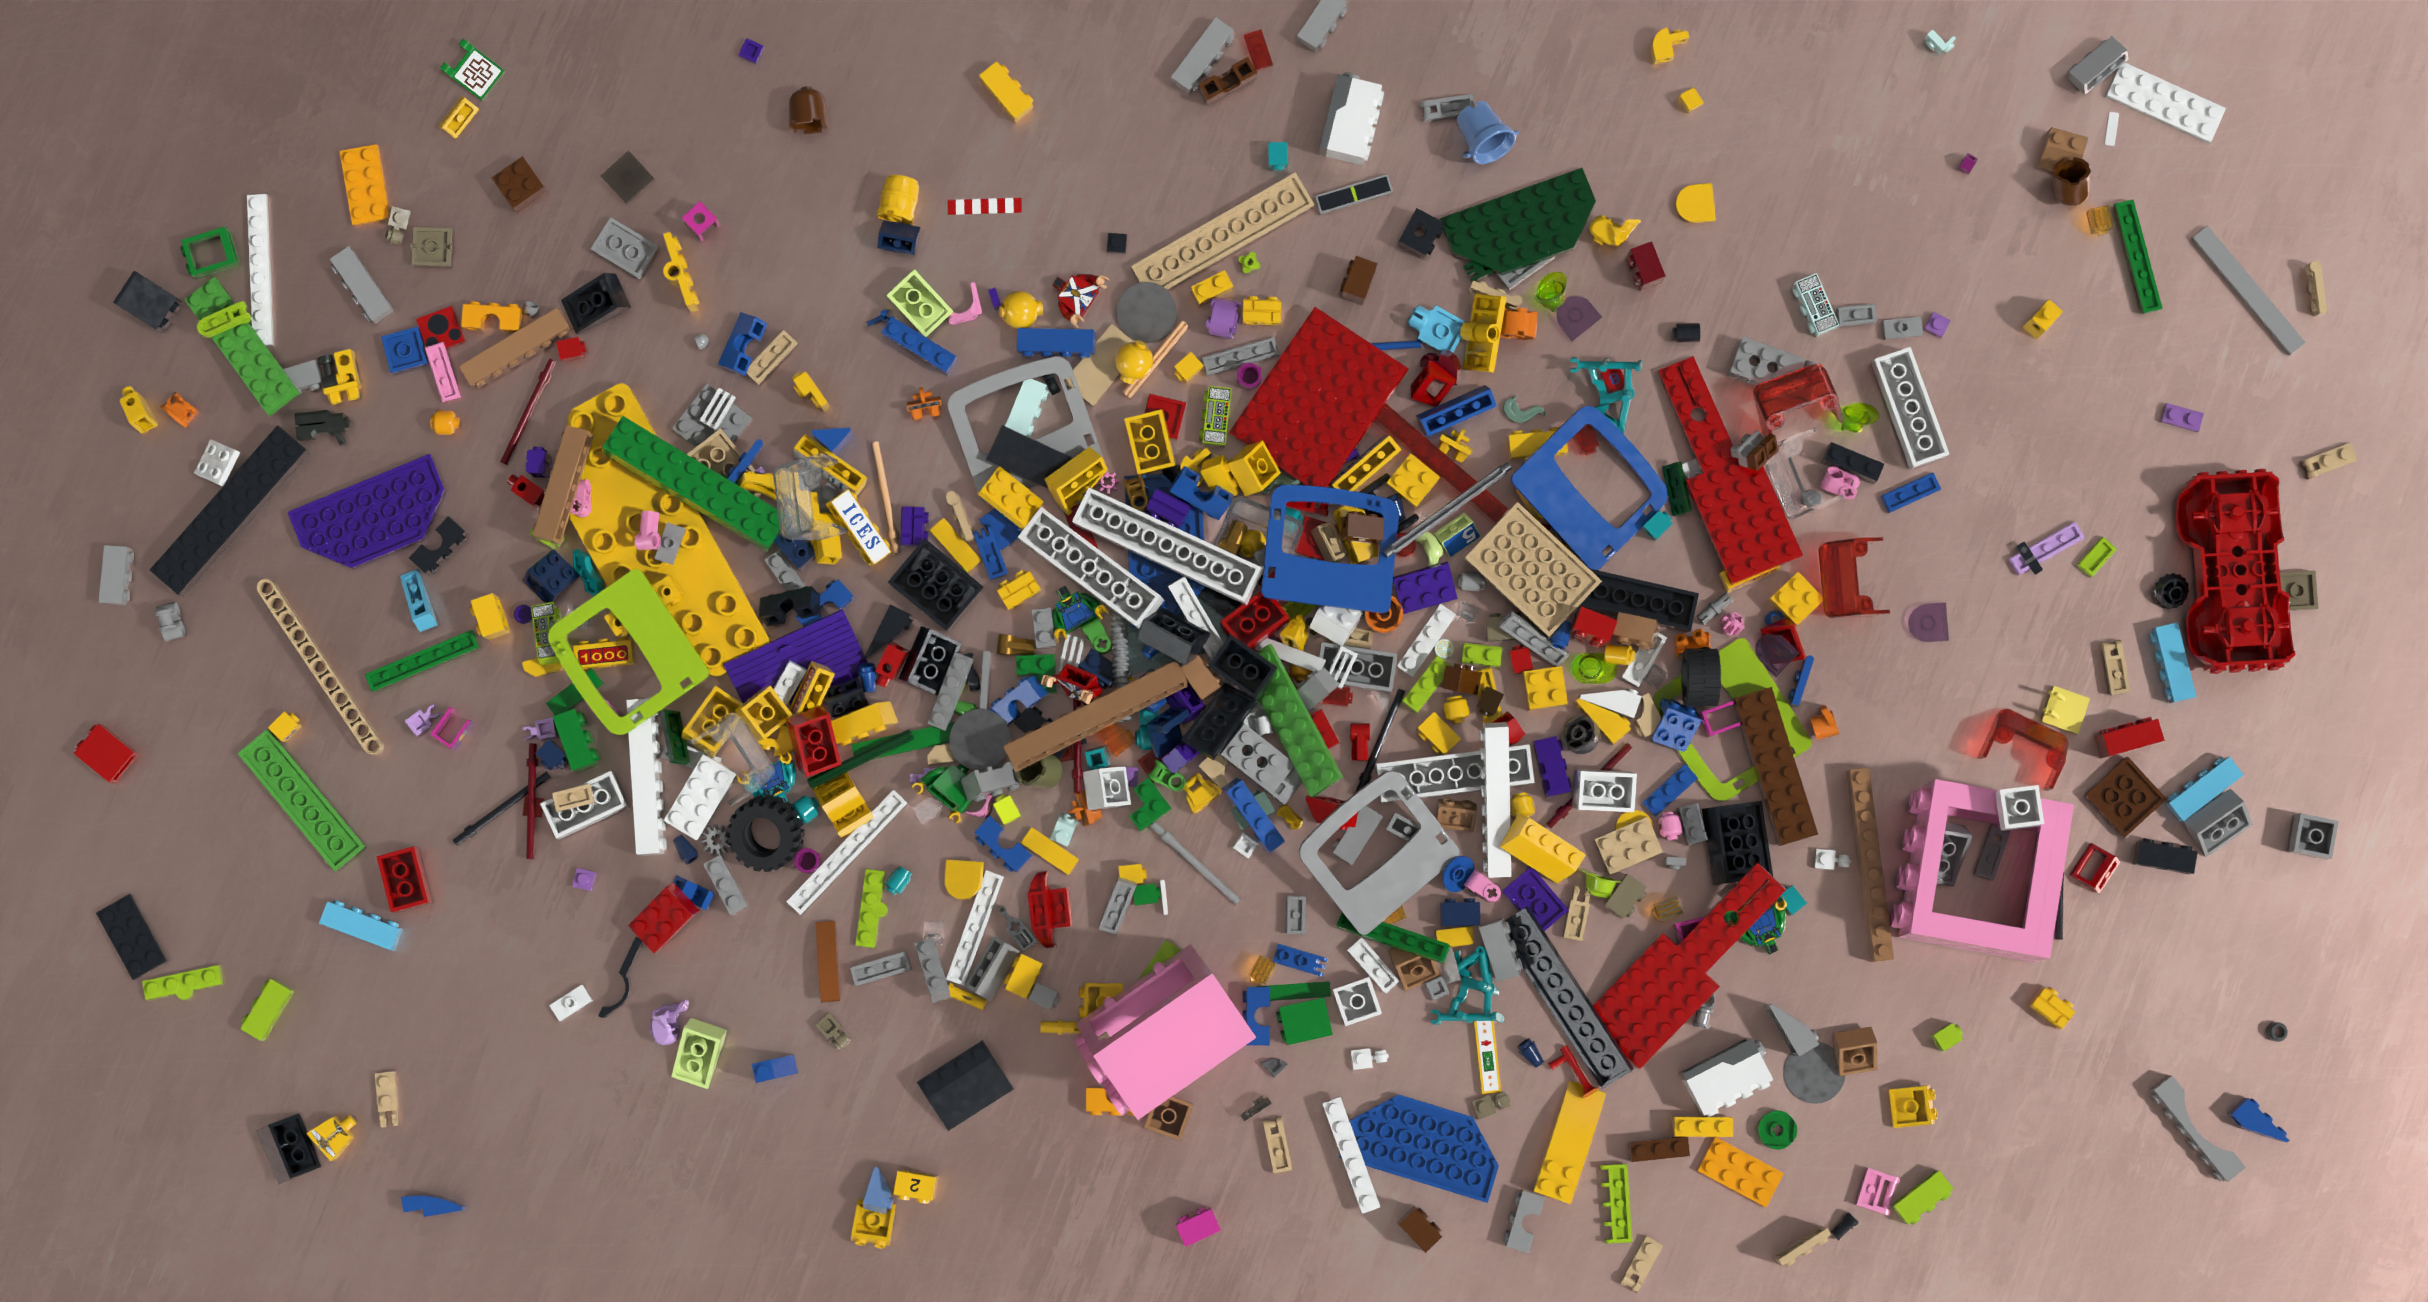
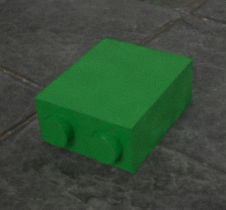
M1324 997L1282 1006L1276 1012L1278 1023L1283 1025V1030L1280 1031L1282 1042H1286L1287 1045L1333 1035Z

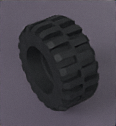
M760 795L744 803L731 816L729 820L731 824L727 826V832L730 833L727 836V841L732 844L730 847L731 852L737 854L736 859L739 862L741 860L745 862V867L750 868L752 866L754 867L753 870L758 872L762 869L764 872H771L773 869H780L795 857L799 848L803 845L804 841L801 838L805 836V830L801 829V826L804 825L803 820L798 819L799 812L797 809L795 811L792 810L791 803L782 802L783 798L778 796L773 799L772 795L764 797ZM755 818H765L776 825L780 833V845L776 849L764 848L755 841L751 831L752 821Z

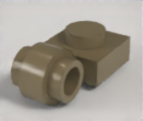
M394 206L390 207L386 225L393 227L386 231L385 240H388V243L401 244L403 233L399 229L406 230L411 211Z
M830 1012L815 1024L827 1040L832 1036L834 1037L832 1043L838 1050L844 1049L849 1045L848 1042L851 1039L844 1031L841 1034L838 1033L842 1026Z
M1504 1091L1494 1095L1495 1099L1493 1101L1490 1095L1473 1100L1472 1104L1478 1120L1495 1114V1106L1499 1107V1110L1509 1107V1102H1511L1509 1095H1506Z

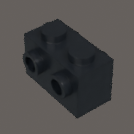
M859 677L829 687L824 697L832 718L869 705Z

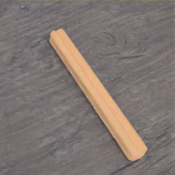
M1179 321L1153 353L1154 363L1150 373L1142 379H1136L1134 384H1128L1123 390V394L1126 397L1131 398L1188 329V325L1184 321Z

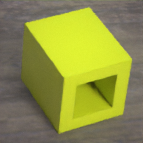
M1004 794L995 799L996 803L993 805L1004 825L1021 817L1010 795L1006 797Z

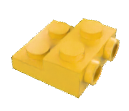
M806 371L804 373L798 372L792 377L796 384L793 387L801 399L803 397L807 401L811 399L817 409L822 408L824 412L831 408Z
M1083 982V987H1079V998H1083L1082 1006H1079V1018L1087 1017L1102 1006L1106 997L1110 996L1113 998L1123 991V983Z
M1930 1085L1889 1089L1894 1128L1935 1124V1120L1938 1119L1937 1109L1933 1108L1932 1100H1935V1091L1930 1089Z
M858 1199L851 1241H855L854 1243L860 1246L872 1243L874 1247L880 1249L890 1246L896 1204H893L891 1209H887L886 1214L864 1209V1200Z

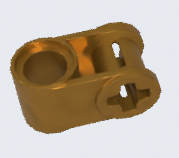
M1142 474L1129 480L1123 479L1132 507L1143 513L1146 512L1149 500ZM1138 499L1145 500L1144 505L1141 507H1137L1135 502Z

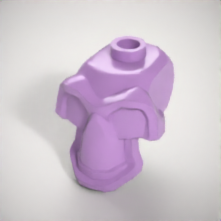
M688 1000L671 1005H663L652 1011L650 1034L659 1045H670L679 1038V1013L688 1010Z

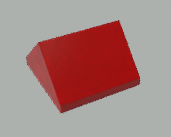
M1788 618L1760 629L1772 664L1806 659L1795 625Z

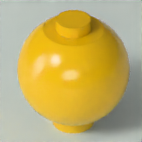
M1014 291L1004 298L1002 305L999 306L1000 317H1003V320L1009 326L1016 329L1031 326L1036 321L1037 316L1043 314L1041 300L1035 301V298L1025 291Z
M1139 340L1123 345L1118 350L1115 358L1116 368L1121 373L1120 379L1128 384H1134L1136 379L1139 380L1146 377L1152 370L1154 363L1152 352L1146 346V343Z

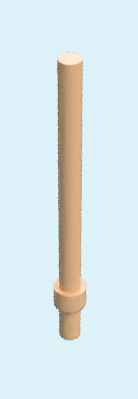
M877 441L872 442L871 446L888 527L887 536L891 542L893 555L900 554L899 533L895 528L879 442Z

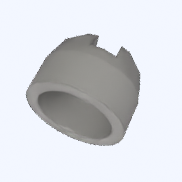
M525 301L523 312L525 315L528 313L530 317H533L538 313L540 306L535 302Z
M705 334L693 336L699 350L708 345L709 339Z

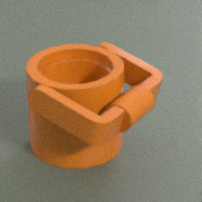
M1826 705L1820 707L1821 714L1810 717L1817 741L1839 734L1832 710L1829 711Z

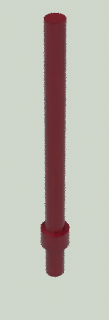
M549 358L544 371L540 372L539 381L502 456L501 463L508 464L545 384L550 381V374L556 361Z
M1073 699V711H1075L1077 707L1081 706V702ZM1081 740L1073 744L1074 769L1072 770V779H1074L1075 794L1081 793V779H1083Z
M529 743V759L526 762V767H528L526 859H534L536 767H538L536 743Z
M1627 743L1600 770H1611L1632 749V746ZM1573 797L1563 807L1560 806L1556 810V814L1546 823L1551 829L1561 819H1565L1569 815L1568 812L1573 808Z

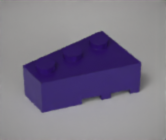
M1554 736L1533 741L1545 798L1571 792L1570 778L1566 774L1565 758L1562 759L1561 751H1563L1561 740Z

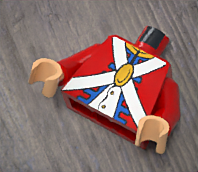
M1078 274L1076 276L1072 275L1067 282L1060 277H1057L1052 286L1060 291L1057 299L1061 314L1075 328H1079L1076 324L1078 321L1084 323L1083 316L1099 294L1100 287L1103 289L1107 288L1103 285L1104 281H1110L1106 276Z
M1066 664L1059 674H1053L1052 676L1043 675L1041 685L1051 688L1053 684L1060 683L1068 697L1082 702L1084 705L1091 703L1102 694V688L1099 687L1096 675L1070 664Z

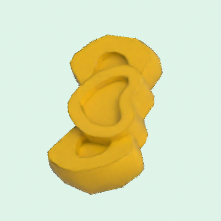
M1288 804L1278 808L1277 815L1283 817L1285 822L1290 823L1292 830L1301 828L1303 818L1299 817Z

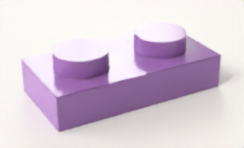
M2166 403L2161 423L2199 432L2204 413Z

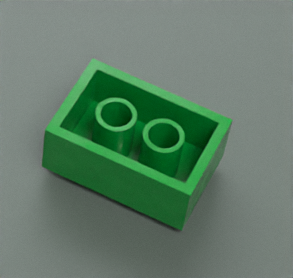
M574 708L552 716L571 770L579 773L598 766L600 755L598 750L592 746L591 742H594L591 731L586 729L585 724H588L585 714Z

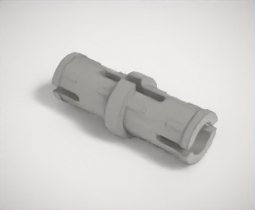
M1724 592L1716 601L1710 602L1709 606L1696 616L1697 619L1701 620L1700 622L1705 625L1715 615L1721 614V610L1733 602L1732 597H1729L1730 595Z

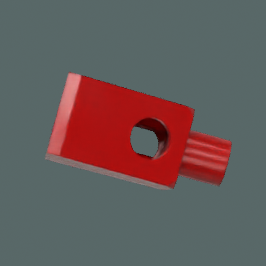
M512 474L507 480V484L512 487L510 491L539 510V506L544 499V490L523 475L518 478Z
M895 642L888 644L875 670L879 673L875 683L885 688L889 679H895L910 650ZM887 664L891 665V671L887 669Z

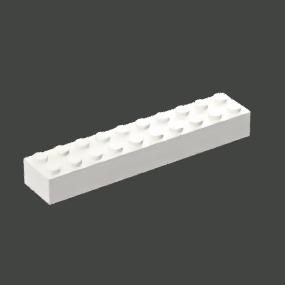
M1088 488L1072 521L1075 526L1245 605L1248 604L1263 573V569L1260 566L1091 488Z

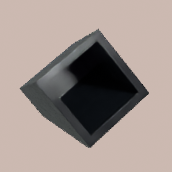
M136 271L132 272L113 301L114 304L160 333L168 328L170 318L179 311L180 303L182 302Z

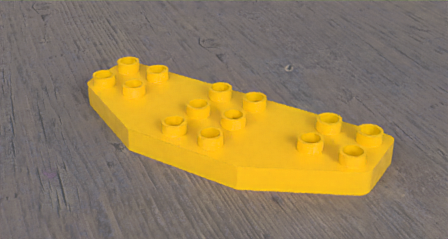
M619 383L573 408L568 415V426L587 430L594 435L581 476V480L588 479L591 485V512L584 518L570 512V520L607 587L633 569L641 570L651 585H654L668 575L673 576L684 596L680 597L681 601L676 605L666 606L708 667L709 675L716 678L728 675L723 665L724 663L772 641L701 513L602 453L604 443L622 415L657 436L633 391L628 385ZM643 511L659 513L657 533L660 535V539L667 522L686 528L674 565L654 559L658 549H637L635 537L640 533L641 514Z

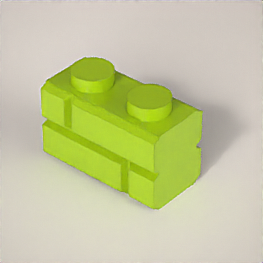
M1464 643L1461 664L1499 668L1501 665L1502 647Z

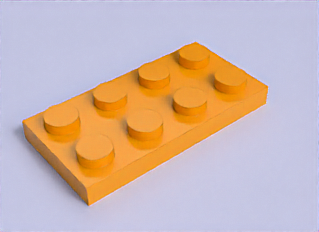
M375 144L340 151L352 225L357 226L387 220L390 210L379 146Z
M1717 1137L1713 1138L1697 1169L1698 1172L1764 1207L1768 1206L1784 1175L1783 1172Z

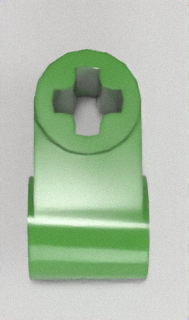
M1098 617L1080 626L1096 652L1101 655L1110 652V639ZM1100 641H1102L1103 643H1106V648H1105V649H1103L1102 647H1099V646H1100V645H1099V642H1100Z
M1156 759V765L1152 772L1148 773L1147 777L1174 791L1182 790L1185 786L1183 775L1179 771L1172 773L1164 762ZM1174 777H1180L1178 784H1171V780Z

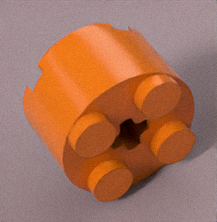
M1516 308V311L1505 309L1500 337L1505 339L1534 340L1537 333L1538 312L1527 311L1525 308Z
M1391 596L1390 609L1386 612L1389 616H1386L1384 619L1378 613L1364 611V620L1367 627L1378 634H1389L1396 630L1403 618V609L1400 602Z

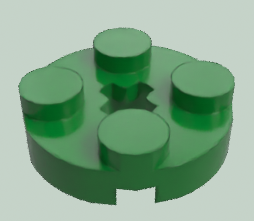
M1770 1111L1763 1115L1759 1121L1758 1136L1761 1142L1771 1149H1785L1796 1139L1797 1125L1786 1112ZM1776 1124H1779V1128L1783 1129L1782 1132H1779L1778 1136L1775 1135V1132H1772V1128H1775Z

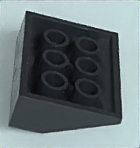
M925 538L888 581L894 589L948 633L984 588Z
M1762 801L1702 809L1704 827L1708 839L1707 847L1713 885L1739 882L1757 862L1773 876Z
M984 1040L917 1081V1084L948 1131L1014 1090Z

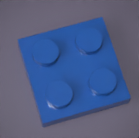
M418 326L381 336L391 374L429 364Z

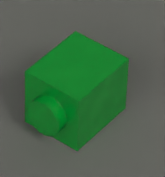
M1155 883L1136 886L1133 893L1135 906L1158 903V899L1161 898L1160 887H1156Z

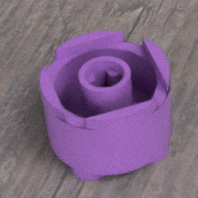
M1221 297L1213 298L1210 307L1212 315L1207 318L1206 322L1209 334L1233 339L1232 333H1236L1240 319L1237 307L1241 308V302Z

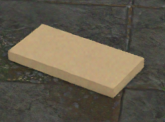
M1113 324L1107 328L1096 342L1095 355H1090V358H1083L1073 370L1082 398L1091 406L1097 403L1121 374L1118 372L1115 364L1118 350L1126 343L1134 342ZM1070 377L1066 378L1064 381L1065 385L1070 389L1074 388Z

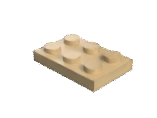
M1648 817L1594 839L1609 875L1663 852Z
M1820 1226L1773 1258L1778 1265H1786L1788 1267L1796 1262L1795 1258L1799 1255L1805 1256L1812 1252L1813 1246L1817 1244L1821 1246L1829 1240L1828 1237L1832 1234L1828 1228Z

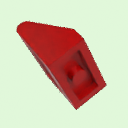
M1428 361L1411 384V398L1436 407L1453 387L1456 379L1437 363ZM1434 379L1446 382L1436 397L1426 391Z
M2090 843L2070 876L2100 894L2120 861L2113 854ZM2094 851L2104 856L2105 860L2093 879L2089 881L2079 874Z

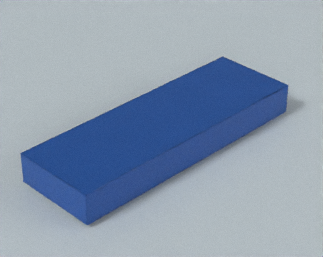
M1933 472L1881 495V499L1889 514L1940 491L1941 487Z

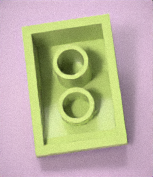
M915 269L886 294V297L925 337L954 312Z
M690 1018L683 1029L671 1077L708 1089L723 1048L727 1030Z

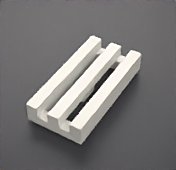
M718 388L700 421L717 431L736 397ZM722 394L723 396H722L720 402L718 403V405H717V407L715 408L714 412L712 413L711 417H710L709 420L707 421L706 419H707L708 415L710 414L712 408L714 407V405H715V403L717 402L718 398H719L720 395ZM728 397L730 400L728 401L727 405L725 406L724 410L719 416L717 422L715 423V425L712 424L713 420L715 419L716 415L718 414L719 410L724 404L726 398Z
M1067 635L1058 672H1061L1063 669L1069 640H1073L1068 664L1070 665L1072 664L1076 642H1080L1075 667L1079 668L1078 664L1081 660L1085 638Z
M1340 646L1329 669V673L1332 674L1342 651L1346 652L1334 677L1337 682L1349 654L1353 656L1341 682L1338 683V688L1342 689L1358 653Z

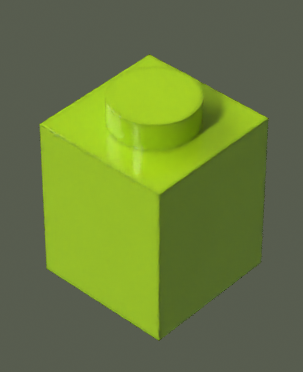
M1948 1023L1930 1035L1942 1052L1963 1040L1961 1028L1957 1024L1954 1025V1023Z

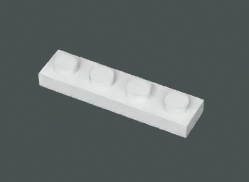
M1440 604L1397 667L1413 677L1456 614Z

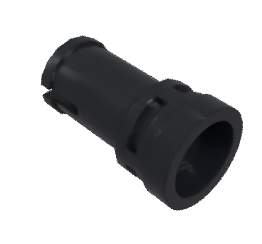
M1848 1212L1845 1218H1842V1221L1830 1232L1840 1241L1859 1222Z

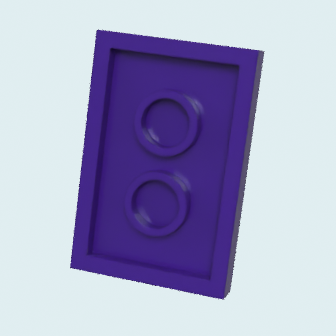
M1448 561L1393 577L1403 614L1458 599Z
M1531 867L1502 890L1518 911L1528 906L1544 931L1569 911L1541 876Z

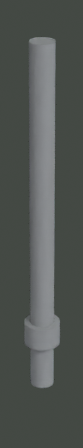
M1156 821L1152 824L1151 828L1161 836V840L1165 844L1171 845L1235 905L1241 900L1176 841L1171 832L1165 831Z

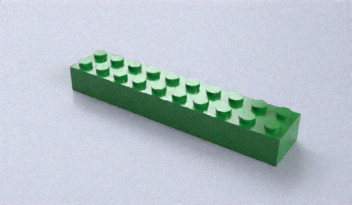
M623 415L602 447L603 454L765 552L769 551L788 520V515Z

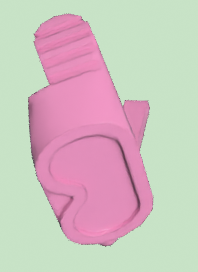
M975 282L971 283L973 299L971 307L963 313H951L947 317L949 324L956 325L966 321H973L982 313Z
M987 795L986 803L982 809L977 812L964 811V813L971 816L988 818L991 815L997 796Z

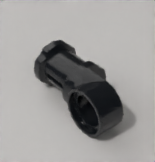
M973 653L963 654L970 658L974 656ZM972 663L967 677L970 691L980 690L978 673H976Z

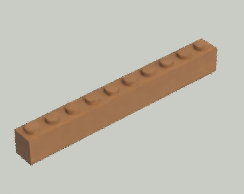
M1177 661L1167 662L1160 669L1149 671L1144 677L1138 680L1133 679L1126 686L1115 688L1104 697L1099 696L1091 703L1081 705L1069 714H1062L1053 722L1044 723L1035 731L1026 732L1023 737L1017 740H1010L1003 746L1005 755L1016 773L1188 687L1187 679Z
M1869 768L1852 769L1846 772L1871 962L1894 960Z

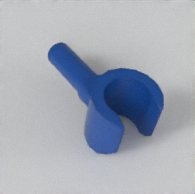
M891 309L882 310L880 316L868 321L867 325L870 326L882 320L889 321L891 317H887V312L891 311Z

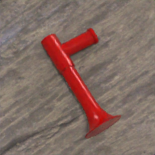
M1567 1045L1562 1047L1560 1051L1563 1055L1548 1063L1551 1069L1554 1070V1068L1567 1061L1583 1087L1584 1094L1582 1098L1595 1093L1599 1087H1594L1588 1082Z

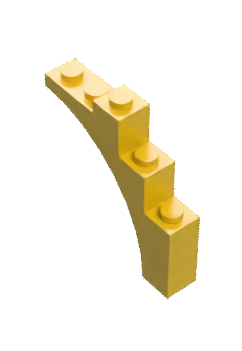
M781 468L774 475L771 473L755 474L754 472H746L737 480L738 486L772 498L794 515L810 538L817 563L835 565L842 558L838 522L828 512L819 513L818 494L816 492H810L809 490L799 491L797 470Z

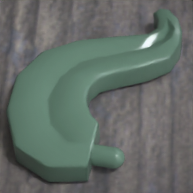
M1516 395L1504 402L1503 411L1507 418L1514 423H1525L1538 413H1541L1542 416L1546 415L1545 410L1541 406H1534L1526 411L1520 410L1518 403L1515 402L1517 399Z
M1280 473L1261 492L1269 494V491L1276 485H1298L1301 481L1297 478L1292 480L1287 475Z

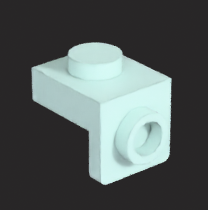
M1931 30L1924 38L1926 45L1931 50H1935L1939 55L1944 51L1948 53L1955 46L1953 42L1956 40L1953 36L1945 43L1934 30Z
M1061 813L1050 840L1068 847L1079 820H1076L1071 814Z

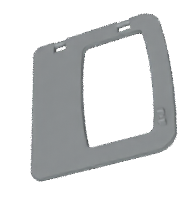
M1054 356L1020 365L972 383L955 391L950 396L948 410L978 493L999 466L986 460L988 453L983 454L979 451L965 412V406L991 392L1035 377L1053 373L1058 375L1073 416V421L1054 432L1034 440L1071 456V460L1088 447L1094 449L1103 458L1072 367L1066 359ZM1070 377L1074 388L1067 390L1064 379ZM1090 433L1093 444L1087 446L1084 435ZM1003 468L1026 488L1039 485ZM979 496L980 499H981L983 502L988 503V502H987L986 500H984L981 496Z
M1394 771L1382 773L1347 799L1302 841L1299 848L1301 861L1354 928L1363 935L1370 933L1439 874L1452 859L1459 856V848L1448 836L1405 778ZM1404 788L1410 793L1407 799L1400 792ZM1392 789L1418 821L1420 827L1397 852L1376 870L1351 888L1344 889L1318 857L1317 851L1352 816L1375 798ZM1439 833L1446 839L1442 844L1435 837Z

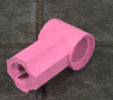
M652 511L642 512L640 533L635 537V545L638 550H652L660 547L661 539L657 533L659 513Z

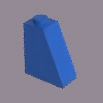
M794 1055L752 1064L756 1083L798 1074Z

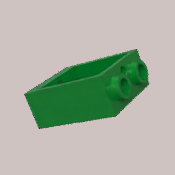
M225 226L181 240L183 246H180L183 257H186L188 262L186 264L187 272L195 279L240 266L230 230ZM220 236L227 260L197 269L190 245Z

